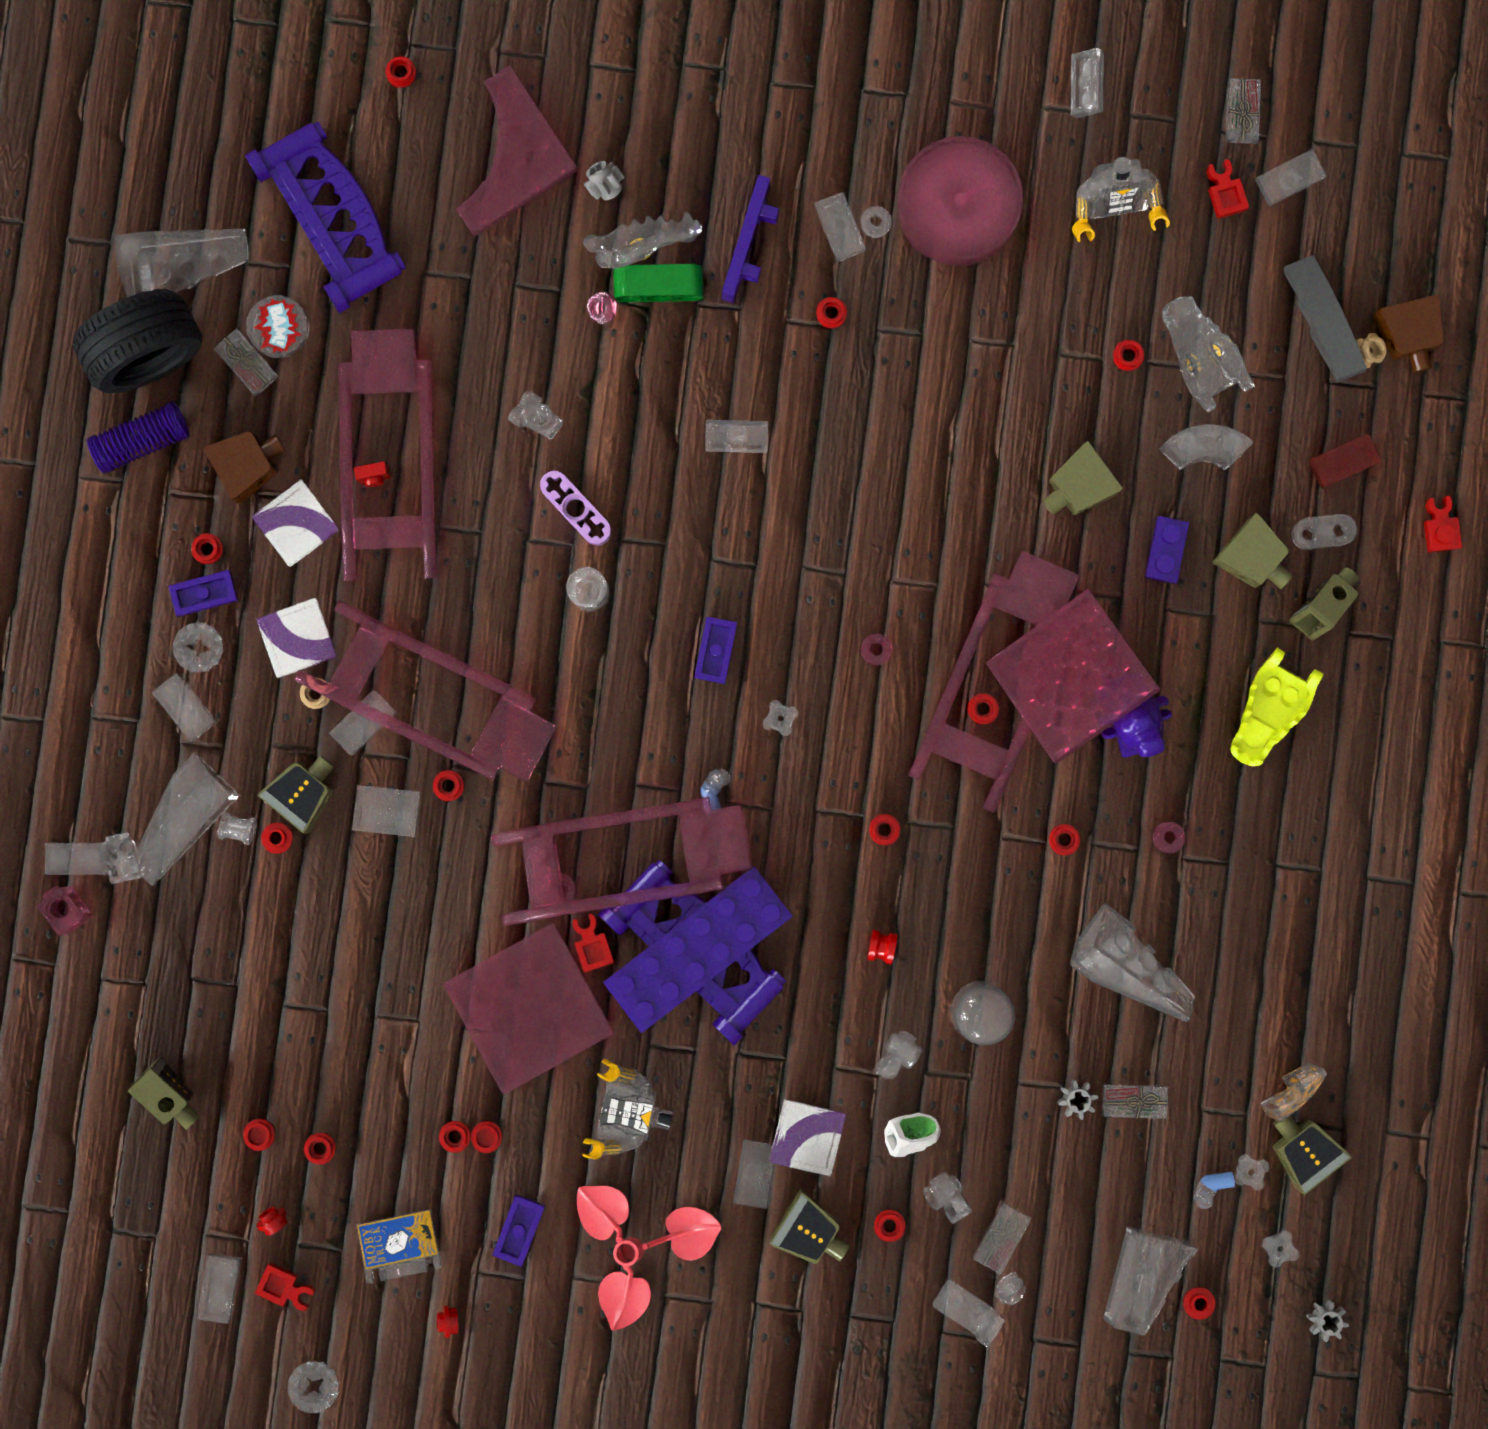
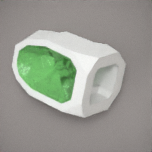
M923 1113L899 1116L889 1120L884 1130L886 1146L890 1155L894 1157H904L908 1154L925 1150L926 1147L937 1142L941 1133L937 1120L931 1115Z

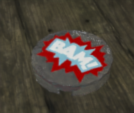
M282 295L268 296L258 301L250 310L246 320L247 335L251 344L262 354L272 358H286L293 355L294 352L301 349L306 343L309 335V320L303 308L293 299Z

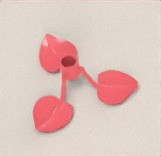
M604 1185L581 1186L578 1188L577 1210L584 1229L590 1236L598 1240L608 1239L615 1230L617 1233V1244L614 1248L613 1256L615 1261L628 1272V1275L621 1271L612 1272L602 1280L599 1286L598 1297L600 1306L613 1331L634 1323L643 1315L650 1304V1284L644 1278L633 1277L634 1271L631 1265L642 1258L644 1250L671 1240V1248L675 1255L684 1260H697L709 1252L721 1231L720 1222L709 1212L696 1207H682L673 1211L666 1218V1228L670 1234L644 1244L634 1237L624 1239L622 1228L619 1225L628 1219L630 1208L623 1192L615 1187Z

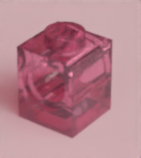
M57 885L43 894L44 901L37 905L58 936L69 935L93 917L71 886L60 888ZM62 900L67 902L69 906V912L65 917H62L58 912V904Z

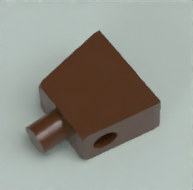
M1439 294L1379 309L1373 315V318L1391 358L1399 360L1409 357L1414 374L1432 369L1428 352L1441 347L1444 341Z
M247 431L203 448L230 498L237 504L242 503L277 474V470L270 459L286 451L277 435L261 443L257 435L252 431Z

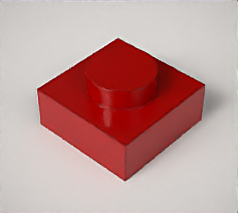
M384 461L353 467L355 479L360 484H365V487L380 486L384 484L383 480L391 479L390 468Z

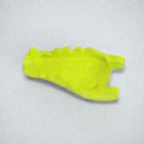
M1278 647L1259 668L1251 683L1241 724L1230 747L1232 755L1241 763L1249 766H1260L1272 747L1283 739L1289 730L1306 715L1312 704L1317 686L1324 673L1314 669L1307 680H1304L1279 666L1285 652Z

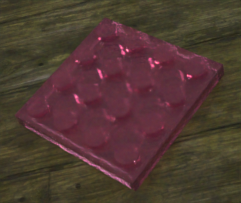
M1086 589L986 662L995 678L1055 764L1062 761L1161 690L1089 589Z
M555 922L443 983L503 1095L615 1033Z

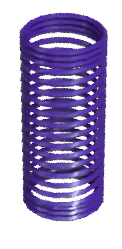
M171 401V403L165 404L164 407L160 406V411L155 408L154 412L151 410L149 414L145 412L144 417L140 415L139 419L137 417L134 418V421L130 419L129 424L125 421L123 425L119 423L118 427L114 426L113 430L109 428L108 432L104 430L103 434L99 432L98 436L88 437L87 446L98 469L103 474H106L109 471H114L115 468H120L121 465L125 466L126 463L135 462L136 458L140 460L141 456L145 457L146 454L150 455L151 452L160 451L161 448H166L167 445L171 446L172 443L176 444L177 441L186 440V438H189L190 432L176 403Z

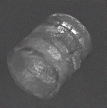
M590 567L579 568L568 578L566 585L567 595L571 602L580 610L586 612L598 611L607 603L610 595L609 585L598 570Z

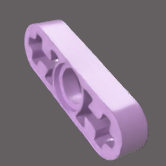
M559 471L547 472L540 481V488L544 496L588 543L594 546H601L607 543L611 537V527L608 521L564 474ZM550 479H553L555 482L559 479L562 480L560 487L566 494H568L570 489L574 492L566 496L561 505L557 503V501L562 499L561 496L554 490L550 493L547 491L550 488L548 484ZM573 500H580L585 505V510L579 517H572L567 512V506ZM590 512L595 514L590 520L596 526L601 524L605 526L602 529L604 533L602 538L598 536L591 538L589 535L592 531L586 523L583 524L582 528L578 525L588 518Z

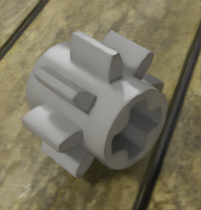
M600 161L592 165L586 172L589 181L584 183V186L596 200L600 197L603 200H610L621 192L622 185L619 181L625 177L613 162L607 165L605 161Z
M1072 1079V1087L1068 1089L1060 1087V1090L1064 1093V1099L1058 1100L1057 1103L1068 1107L1065 1111L1067 1117L1075 1112L1078 1118L1083 1120L1084 1112L1087 1110L1095 1112V1109L1091 1106V1100H1096L1098 1096L1087 1092L1090 1088L1088 1082L1079 1087L1076 1080ZM1076 1092L1085 1097L1084 1100L1080 1101L1079 1107L1070 1102L1071 1099L1075 1098Z
M1329 1299L1326 1302V1306H1320L1314 1302L1315 1310L1312 1314H1306V1317L1314 1323L1309 1329L1310 1332L1317 1334L1321 1331V1339L1325 1342L1329 1340V1336H1336L1341 1339L1340 1332L1342 1328L1349 1327V1324L1341 1318L1346 1311L1342 1307L1334 1310V1302ZM1326 1315L1330 1316L1331 1324L1329 1326L1325 1325L1324 1317Z

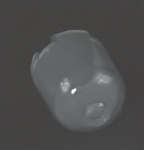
M975 981L961 987L950 1006L951 1022L956 1032L967 1041L981 1046L994 1045L1004 1040L1012 1031L1016 1019L1015 1007L1008 994L998 985L987 981Z

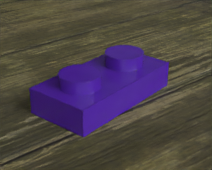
M1162 516L1156 518L1144 578L1170 584L1177 583L1189 522Z
M230 570L168 586L177 617L239 601L232 571Z
M706 617L694 676L695 679L725 685L737 622Z
M516 1194L492 1256L522 1267L546 1205Z

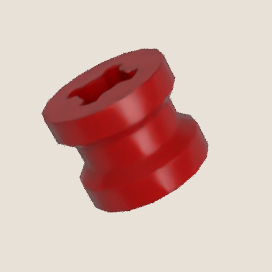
M872 929L867 960L881 959L886 964L892 965L898 934L890 933L889 935H884L879 930Z

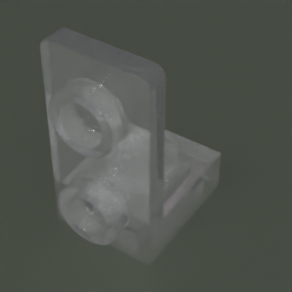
M951 1279L945 1282L932 1303L935 1309L972 1332L977 1341L987 1348L1005 1322L1001 1312Z

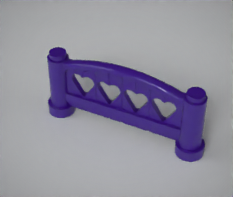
M311 122L259 152L256 149L249 152L245 157L260 183L271 177L273 178L333 278V281L323 287L340 314L350 308L349 303L400 275L401 271L406 267L397 252L391 254L387 251L379 220L363 188L348 168L324 146L323 140L327 139V136L320 123L312 124ZM311 157L317 158L319 160L318 167L325 170L323 179H298L306 161ZM327 183L334 185V194L341 197V202L336 206L313 205L323 185ZM343 209L350 212V220L357 223L356 229L352 232L329 231L338 212ZM359 235L366 238L365 245L373 250L369 258L345 257L353 239Z
M658 860L655 864L652 863L610 908L606 905L598 915L620 936L630 927L650 947L680 924L684 918L689 917L707 902L693 892L672 882L669 876L673 872L662 861ZM662 896H669L672 899L673 905L681 907L682 914L679 918L655 923L658 902ZM752 949L736 960L740 964L741 970L749 972L750 980L748 983L723 989L727 969L725 968L696 991L720 1014L712 1025L734 1046L743 1037L741 1033L778 995L784 988L783 985L787 982L774 969L769 973L766 972Z

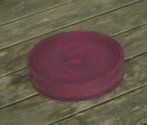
M966 136L948 137L938 140L917 153L903 173L897 197L899 222L910 243L919 252L934 261L959 266L981 262L1000 251L1013 235L1023 207L1021 180L1009 158L992 144Z

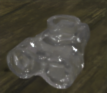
M530 390L526 391L518 406L509 414L508 420L519 428L526 426L549 439H553L562 427L563 420L554 414L547 405L541 403L542 398Z
M125 832L105 837L106 841L99 848V856L105 864L110 865V869L107 870L110 883L114 884L145 877L142 863H138L135 855V842L130 839L129 833Z
M901 1031L899 1035L893 1033L884 1045V1049L887 1050L886 1054L879 1060L873 1071L886 1080L889 1078L894 1080L901 1069V1065L910 1069L919 1059L923 1049L915 1044L917 1039L907 1031Z
M946 1171L929 1181L930 1185L923 1190L927 1202L934 1210L944 1207L945 1214L951 1224L956 1223L973 1212L967 1200L960 1194L962 1186L959 1180L953 1175L949 1177Z

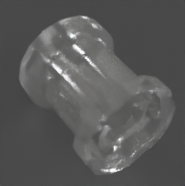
M224 812L219 824L218 838L226 840V838L244 841L245 845L250 846L256 835L257 819L254 817H250L249 820L233 817L231 813Z

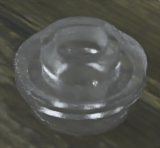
M870 207L861 216V229L869 237L880 238L890 230L891 216L882 207ZM873 217H879L882 223L879 226H874L870 220Z

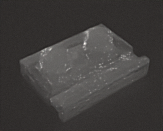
M357 785L358 791L352 830L416 837L421 792Z

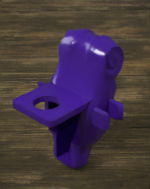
M1126 673L1118 678L1108 679L1097 688L1103 703L1102 706L1107 713L1098 719V723L1101 726L1112 724L1111 728L1102 730L1101 735L1105 739L1117 737L1122 757L1126 758L1135 754L1141 757H1151L1165 750L1163 738L1164 720L1171 718L1172 712L1168 709L1160 711L1159 707L1168 705L1170 701L1167 697L1159 696L1153 698L1145 680L1140 674Z

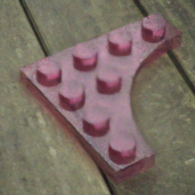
M510 65L484 81L494 102L499 125V139L493 160L494 164L486 180L482 182L478 189L464 203L456 208L473 237L578 171L576 165Z

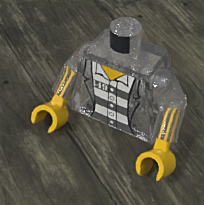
M1120 157L1114 163L1096 166L1091 177L1078 188L1076 193V218H1079V221L1073 225L1072 232L1077 241L1080 242V235L1084 231H1086L1089 241H1092L1095 237V232L1088 223V218L1091 220L1148 210V207H1152L1149 213L1152 229L1156 231L1154 223L1160 218L1165 220L1166 227L1168 228L1170 221L1166 210L1161 207L1164 201L1158 177L1149 169H1142L1138 159L1129 160L1128 158Z
M608 1059L602 1060L603 1064L609 1066L608 1072L606 1074L597 1073V1076L607 1081L596 1139L602 1140L586 1138L583 1141L585 1144L593 1145L592 1152L583 1154V1156L594 1160L604 1155L622 1154L640 1147L643 1141L648 1140L651 1127L669 1130L673 1111L655 1108L657 1093L653 1092L652 1084L635 1069L616 1065Z

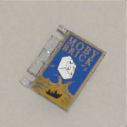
M431 1209L356 1225L367 1284L374 1283L372 1270L378 1268L381 1281L428 1272L426 1258L433 1257L435 1270L442 1269Z

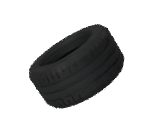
M155 289L124 298L91 316L77 329L74 335L73 349L93 387L103 393H121L148 385L182 367L201 348L202 333L181 295L168 289Z

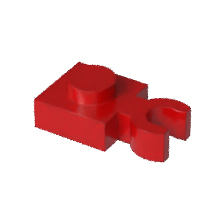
M1228 159L1222 163L1223 174L1216 173L1213 164H1210L1206 170L1209 180L1215 183V186L1210 187L1208 192L1217 220L1249 209L1240 178L1231 181L1232 164Z
M1450 496L1442 498V510L1435 507L1434 498L1426 500V511L1432 516V520L1424 522L1428 553L1462 548L1458 517L1449 518V512L1453 505Z
M593 913L588 915L591 923L586 929L580 927L578 919L572 921L574 930L581 934L583 939L574 944L584 973L615 962L605 932L598 935L595 933L597 919Z
M270 1262L254 1294L282 1307L286 1305L289 1299L296 1309L306 1311L309 1304L302 1302L300 1295L301 1293H307L313 1296L316 1289L308 1284L296 1285L295 1283L299 1275Z

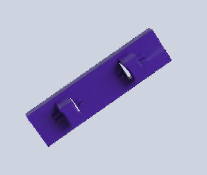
M758 175L723 286L722 300L734 303L742 279L758 283L761 267L747 263L760 221L776 225L779 216V208L766 204L770 189V178Z

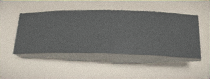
M1314 255L1285 266L1284 275L1297 295V305L1310 326V336L1337 383L1366 372L1367 367L1355 337Z

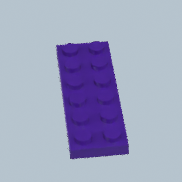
M754 866L603 983L635 1026L643 1033L793 916Z

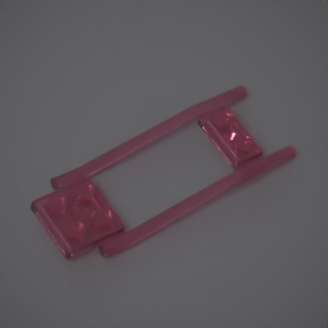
M414 329L351 331L352 363H338L340 499L344 581H356L355 549L423 547L424 578H437L434 525L431 360H416ZM420 392L422 516L353 518L352 394Z
M1021 551L1009 579L994 574L908 776L920 780L929 757L934 752L937 755L994 778V784L983 808L990 812H995L1081 610L1068 605L1080 575L1024 551ZM994 607L1057 634L1008 750L945 723Z
M341 600L338 601L334 611L360 624L361 627L329 684L301 669L297 673L295 681L347 709L438 752L493 780L499 768L525 782L529 780L557 727L530 712L536 700L535 698L485 672L393 629ZM389 640L502 694L471 754L357 700Z
M709 796L666 805L551 822L491 835V842L494 847L523 841L522 847L529 899L532 905L531 909L502 914L503 926L719 890L724 888L721 874L752 868L743 807L735 805L711 810ZM680 815L679 819L688 878L690 879L689 883L563 902L564 896L556 839L554 838L555 834Z

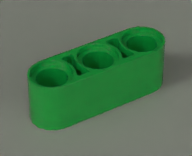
M620 265L613 268L615 301L672 302L697 301L704 298L703 266Z

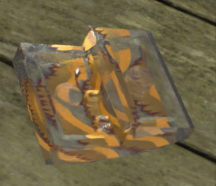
M1307 1063L1283 1076L1282 1079L1287 1089L1260 1103L1265 1114L1279 1122L1292 1115L1318 1090L1327 1075L1325 1069L1312 1063Z

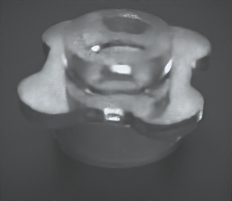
M774 700L769 704L770 711L768 716L763 719V726L767 730L774 729L779 731L782 736H788L792 733L791 725L793 720L798 717V710L793 706L789 708L783 706L780 701ZM779 715H782L784 719L783 721H779L777 717Z
M1247 1154L1241 1155L1238 1159L1237 1173L1234 1174L1235 1183L1240 1186L1243 1184L1249 1185L1256 1191L1261 1190L1264 1187L1263 1178L1265 1172L1269 1170L1268 1162L1263 1159L1259 1161L1254 1160ZM1249 1170H1254V1174L1249 1175Z
M1286 1230L1281 1231L1280 1234L1265 1237L1262 1241V1247L1266 1249L1269 1255L1268 1262L1275 1268L1280 1267L1283 1262L1288 1260L1296 1261L1299 1257V1251L1294 1248L1291 1241L1293 1238L1292 1234ZM1279 1246L1283 1247L1282 1252L1278 1251Z
M1016 1272L1004 1276L997 1284L994 1296L1000 1298V1303L1003 1305L1016 1304L1025 1293L1026 1286L1021 1278H1017L1018 1274Z

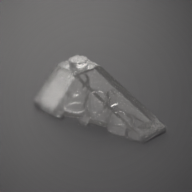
M246 229L151 231L114 235L117 267L127 297L155 289H168L174 292L185 288L189 289L196 286L197 282L212 275L217 276L249 261Z
M196 752L172 775L129 864L151 886L157 883L240 796Z
M1106 903L1102 905L1075 942L1069 965L1096 984L1185 1022L1189 1021L1195 1000L1194 994L1171 968H1163L1153 956L1156 951L1150 944L1144 946L1133 934L1136 928L1126 918Z

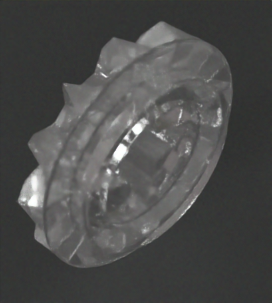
M191 623L177 633L173 642V654L178 664L184 669L195 673L206 672L219 664L221 655L224 652L223 639L216 629L210 625ZM201 638L202 644L211 649L210 651L201 652L197 658L196 651L187 648V645L197 644Z
M308 1361L298 1366L291 1374L288 1381V1394L292 1403L301 1411L319 1413L334 1403L338 1396L339 1381L334 1369L329 1368L324 1362ZM308 1379H311L313 1382L323 1379L319 1387L321 1393L318 1394L316 1391H312L304 1395V1392L310 1385Z

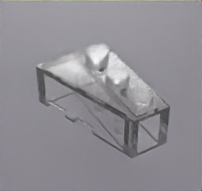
M1127 1226L1103 1319L1115 1329L1145 1336L1165 1304V1297L1174 1283H1178L1182 1277L1181 1272L1190 1257L1195 1256L1198 1248L1186 1240Z

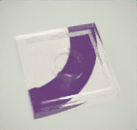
M299 480L252 516L253 520L289 567L293 566L340 530L303 480Z
M316 598L256 619L277 678L337 657Z
M784 1099L769 1162L831 1176L846 1114Z

